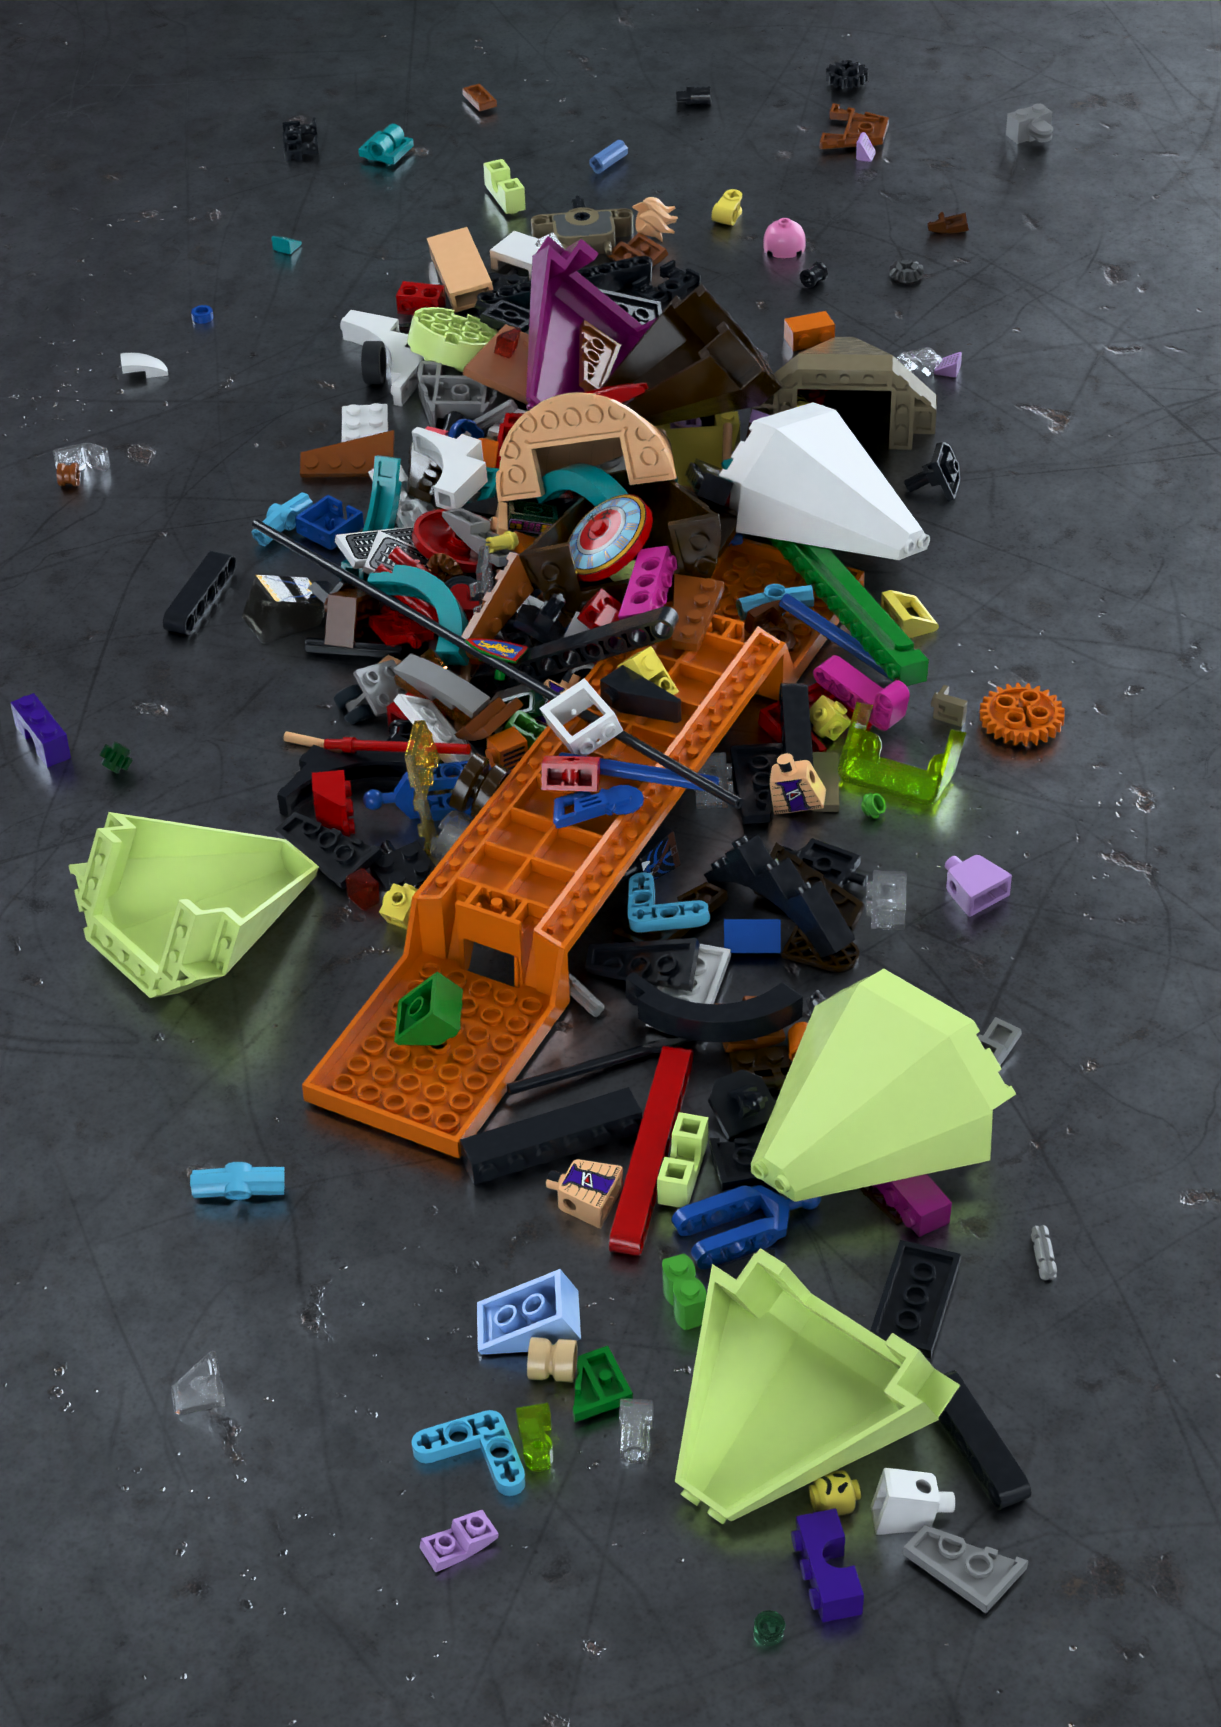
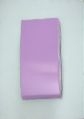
M479 1510L453 1519L451 1529L421 1538L419 1548L434 1571L438 1572L476 1554L495 1541L499 1533L484 1511Z

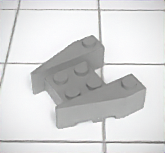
M434 361L419 362L417 374L419 397L430 427L437 428L438 418H444L451 411L461 413L465 419H476L509 399V396L466 376L443 375L442 363ZM489 427L483 430L484 434L487 432Z

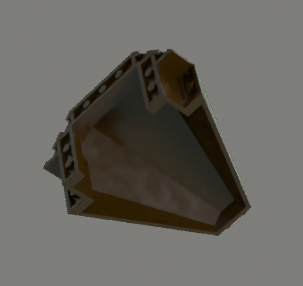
M703 284L699 285L683 300L676 295L600 387L647 383L649 389L645 390V393L622 404L635 411L654 426L761 406L782 388L760 351L751 343L749 337L733 320L730 313L724 310Z

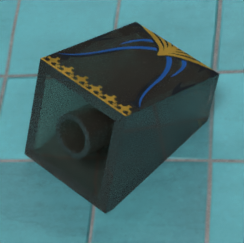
M255 575L242 618L262 644L321 625L323 616L326 614L324 603L308 589L312 583L307 577Z

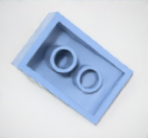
M558 1269L477 1302L478 1352L481 1355L528 1352L531 1337L549 1339L552 1345H555L558 1339L580 1340L578 1290L561 1269Z

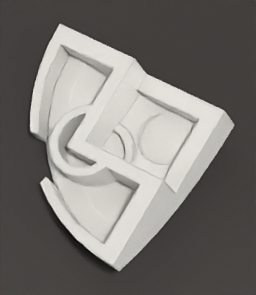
M120 353L123 374L145 371L146 378L168 376L167 367L157 358L141 353Z

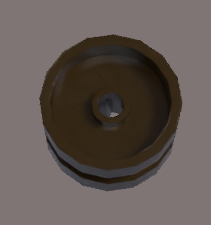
M478 753L473 754L455 784L450 797V807L464 812L471 806V816L475 818L510 774L511 770L500 764H496L489 770V759Z

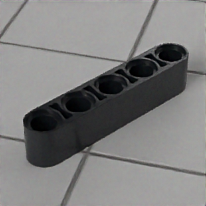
M210 551L166 610L163 617V628L165 630L187 635L192 633L234 574L236 568V558L234 555Z
M781 683L779 688L782 754H791L794 761L808 760L814 768L807 684Z
M951 1370L944 1373L945 1376L960 1386L938 1419L994 1506L1000 1510L1030 1498L1031 1487L1026 1475L958 1372Z

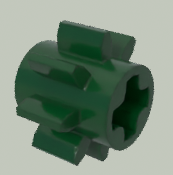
M116 741L113 742L112 746L105 744L99 754L104 758L101 764L115 773H119L121 768L127 771L133 761L132 758L128 757L131 750Z

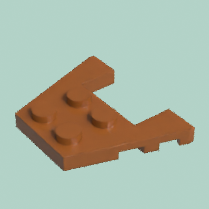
M833 103L830 110V119L848 121L844 134L822 133L820 149L857 147V141L862 132L866 133L872 145H883L889 125V118L865 112V115L855 112L854 108L850 107L847 110L840 109L839 104Z

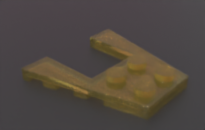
M425 720L414 721L405 760L410 788L414 787L415 789L413 799L414 810L419 812L422 823L417 825L419 837H425L423 849L428 856H433L438 836L427 800L429 786H432L434 782V768H437L438 764L443 763L434 744L432 732L429 731ZM450 789L436 790L434 795L449 793Z

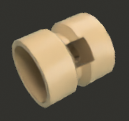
M531 1337L527 1360L528 1379L547 1380L550 1375H553L555 1381L573 1383L577 1367V1340L558 1339L555 1345H552L549 1339Z

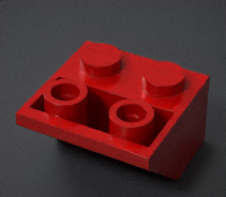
M344 770L312 773L316 821L322 823L326 828L331 830L334 828L341 831L345 836L350 837V835L355 834L354 818L349 819V817L354 816L352 798H347L352 796L351 781H345Z

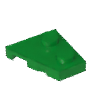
M609 1346L578 1356L573 1406L574 1422L633 1402V1393Z

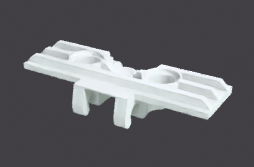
M400 464L399 481H402L396 524L398 528L412 527L419 516L435 509L431 503L407 494L408 477ZM374 469L368 471V474L372 481Z

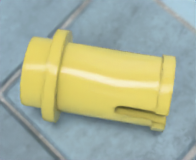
M506 531L503 535L486 538V542H490L486 543V548L489 553L504 549L514 550L519 544V539L515 532Z

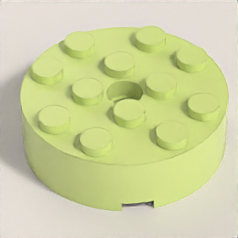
M437 307L416 310L407 338L411 351L425 357V361H434L446 366L455 367L460 372H463L464 367L498 333L496 329L488 327L487 324L480 322V319L467 314V318L455 315V310Z

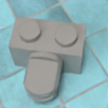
M1037 103L1033 106L1008 113L1006 136L1016 144L1035 140L1039 142L1050 141L1053 135V126H1051L1052 111L1043 104Z

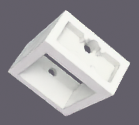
M585 678L539 708L549 727L572 754L587 756L624 731L615 713ZM592 705H595L603 716L571 736L563 725Z

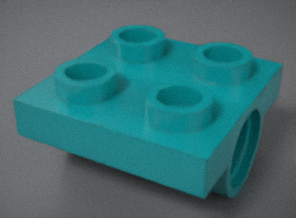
M390 124L383 131H377L358 149L359 156L368 160L395 164L414 146L412 138L404 137V132L400 126Z

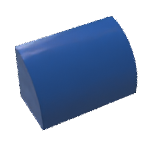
M724 919V948L731 949V953H781V919Z

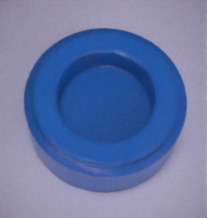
M207 305L196 306L191 311L192 320L198 324L208 323L214 318L213 309Z

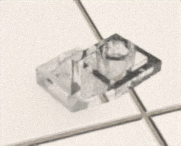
M930 347L903 352L897 360L912 373L919 368L929 376L943 358Z
M87 442L57 448L53 451L56 470L58 463H64L65 465L78 463L80 471L86 466L104 472L110 468L108 450L99 445Z

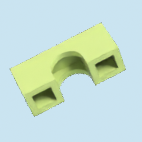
M503 159L483 163L485 186L506 214H515L518 211L526 210L525 188L518 178L511 179L510 168Z
M678 1113L672 1132L670 1157H664L657 1178L658 1204L678 1208L689 1205L708 1144V1117Z

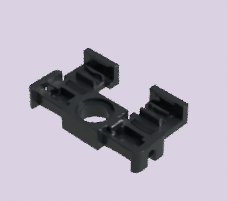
M313 117L312 124L309 123L302 126L300 121L282 123L285 161H292L293 159L300 161L303 160V155L319 154L317 136H314L313 143L310 141V144H307V142L302 144L301 134L302 136L308 134L317 135L316 117Z
M671 260L660 267V277L668 278V280L659 284L658 289L656 287L653 288L652 284L649 285L647 276H643L632 283V293L641 298L658 301L662 304L668 300L672 301L676 295L678 297L683 296L687 293V289L695 284L701 285V274L691 269H686L685 273V271L676 267L675 260Z

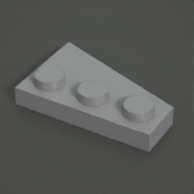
M924 1525L903 1547V1555L984 1613L991 1609L1028 1567V1560L1017 1556L1015 1560L999 1555L998 1550L987 1546L985 1549H981L965 1543L964 1538Z

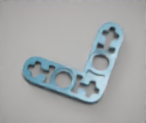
M636 873L629 879L628 920L632 931L642 933L703 926L709 922V907L706 902L695 900L655 904V884L650 873ZM668 915H675L673 917L663 918Z
M487 1410L418 1431L412 1438L413 1456L421 1463H432L481 1448L495 1486L501 1494L515 1496L521 1493L525 1487L524 1468L505 1420L497 1411ZM491 1424L495 1429L489 1430L485 1425ZM472 1428H475L477 1435L473 1436ZM460 1431L467 1434V1438L460 1442L450 1439V1436L455 1432ZM444 1437L445 1445H441V1440L439 1438ZM428 1443V1445L432 1448L425 1449V1447L422 1446V1444ZM496 1448H505L509 1451L503 1458H496L491 1455V1452ZM509 1468L511 1477L515 1479V1481L509 1482V1480L505 1478L504 1469Z

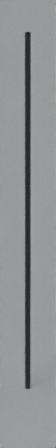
M255 519L252 522L254 529L550 701L560 695V693L508 663L477 651L468 645L463 637L262 521ZM587 709L577 715L590 724L600 718ZM623 731L614 737L734 808L739 809L742 806L743 799L631 734Z

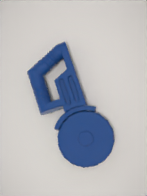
M630 785L613 786L609 790L601 788L599 793L593 795L590 791L575 792L554 799L553 823L556 828H563L605 814L612 816L613 813L627 815L636 812L643 806L644 797L640 790ZM573 804L574 812L565 814V807Z

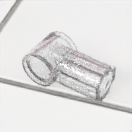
M620 1399L619 1423L620 1428H622L620 1454L621 1458L629 1463L638 1464L645 1459H649L650 1429H653L654 1417L653 1399Z

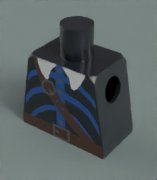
M662 822L622 879L628 881L636 873L647 872L656 880L679 867L681 864L674 831Z

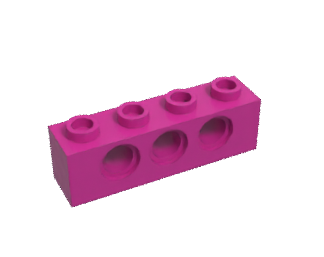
M668 546L641 549L638 553L618 615L619 620L663 607L666 604L669 587L672 586L673 573L677 569L676 557L671 554Z

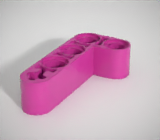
M837 655L831 656L813 671L814 678L820 686L882 731L888 730L906 715L910 693L907 686L899 680L893 681L883 689Z

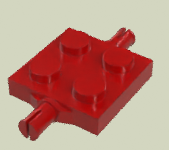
M384 605L381 608V615L369 616V626L386 645L395 647L394 645L410 643L414 649L416 647L418 649L425 640L434 639L432 631L401 613L392 610L389 606L386 607Z

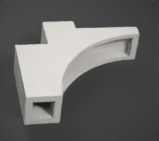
M416 427L412 431L414 451L432 459L442 470L441 477L434 486L437 507L446 510L459 509L488 482L481 440L463 434L455 439L420 427Z

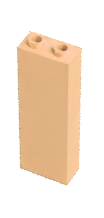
M467 227L426 238L431 258L442 284L445 285L446 294L453 310H455L454 313L474 308L479 293L494 290L492 281Z

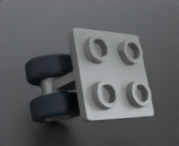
M394 660L357 669L353 674L358 684L346 687L334 696V701L339 709L347 708L349 713L345 715L344 719L348 723L355 724L374 715L377 717L387 714V706L394 702L393 700L398 694L411 693L405 680L393 672V669L397 666Z

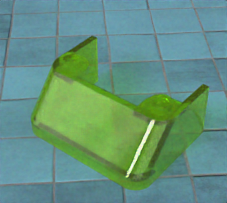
M856 702L838 765L840 778L845 782L921 805L934 804L955 773L966 732L951 729L944 754L935 755L930 760L928 769L924 770L880 757L882 749L881 738L876 733L866 730L873 705Z

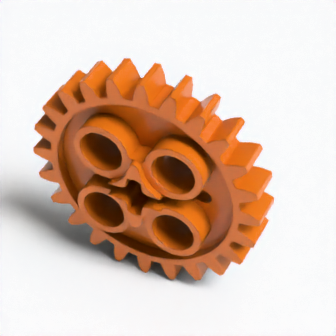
M1016 683V687L1013 688L1011 685L1006 684V689L998 686L996 692L989 691L988 697H983V703H980L979 721H982V728H987V734L994 733L995 740L1003 737V743L1012 740L1014 746L1019 742H1023L1024 746L1027 747L1028 742L1032 741L1035 745H1038V740L1048 742V736L1055 738L1056 732H1061V726L1064 725L1065 708L1062 707V701H1057V695L1049 696L1050 690L1048 689L1041 692L1039 685L1032 689L1030 683H1027L1025 687H1021L1019 683Z

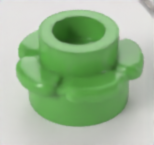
M869 793L864 795L861 808L864 814L871 815L873 819L879 817V814L885 812L886 805L879 793Z

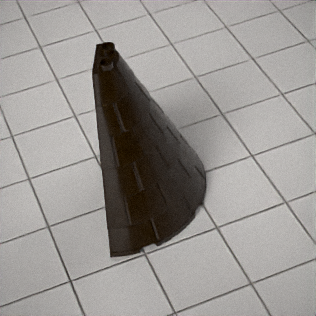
M626 469L608 473L628 494L641 498L652 512L651 532L642 549L668 546L671 554L676 557L677 569L673 573L672 586L669 587L667 593V602L674 603L675 574L711 578L717 565L721 544L719 513L717 514L710 510L707 504L688 493L686 488L675 482V480L629 485ZM583 496L565 511L560 519L538 536L532 545L519 554L531 583L534 582L543 592V598L548 601L553 594L558 595L562 593L566 603L560 612L571 618L574 617L576 611L581 612L586 603L601 588L622 604L630 579L613 581L609 577L592 582L579 580L570 543L567 541L580 520L595 507Z

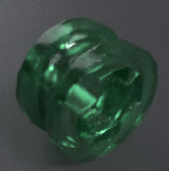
M771 1610L759 1613L754 1622V1639L764 1646H773L781 1642L786 1625L784 1618L779 1613ZM763 1625L776 1626L775 1633H770L768 1629L763 1630Z

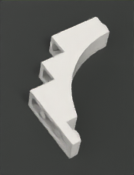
M350 310L340 323L343 340L363 345L365 341H383L386 349V362L391 369V395H393L394 405L403 406L418 387L417 374L419 362L425 361V357L411 351V347L407 343L408 334L399 332L398 319Z

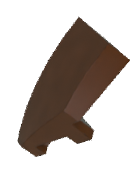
M944 212L938 214V220L927 224L928 230L931 232L958 233L969 231L966 213L945 217Z
M780 600L759 605L747 612L744 629L751 634L757 627L761 628L770 621L778 627L782 622V614L787 611L779 606Z

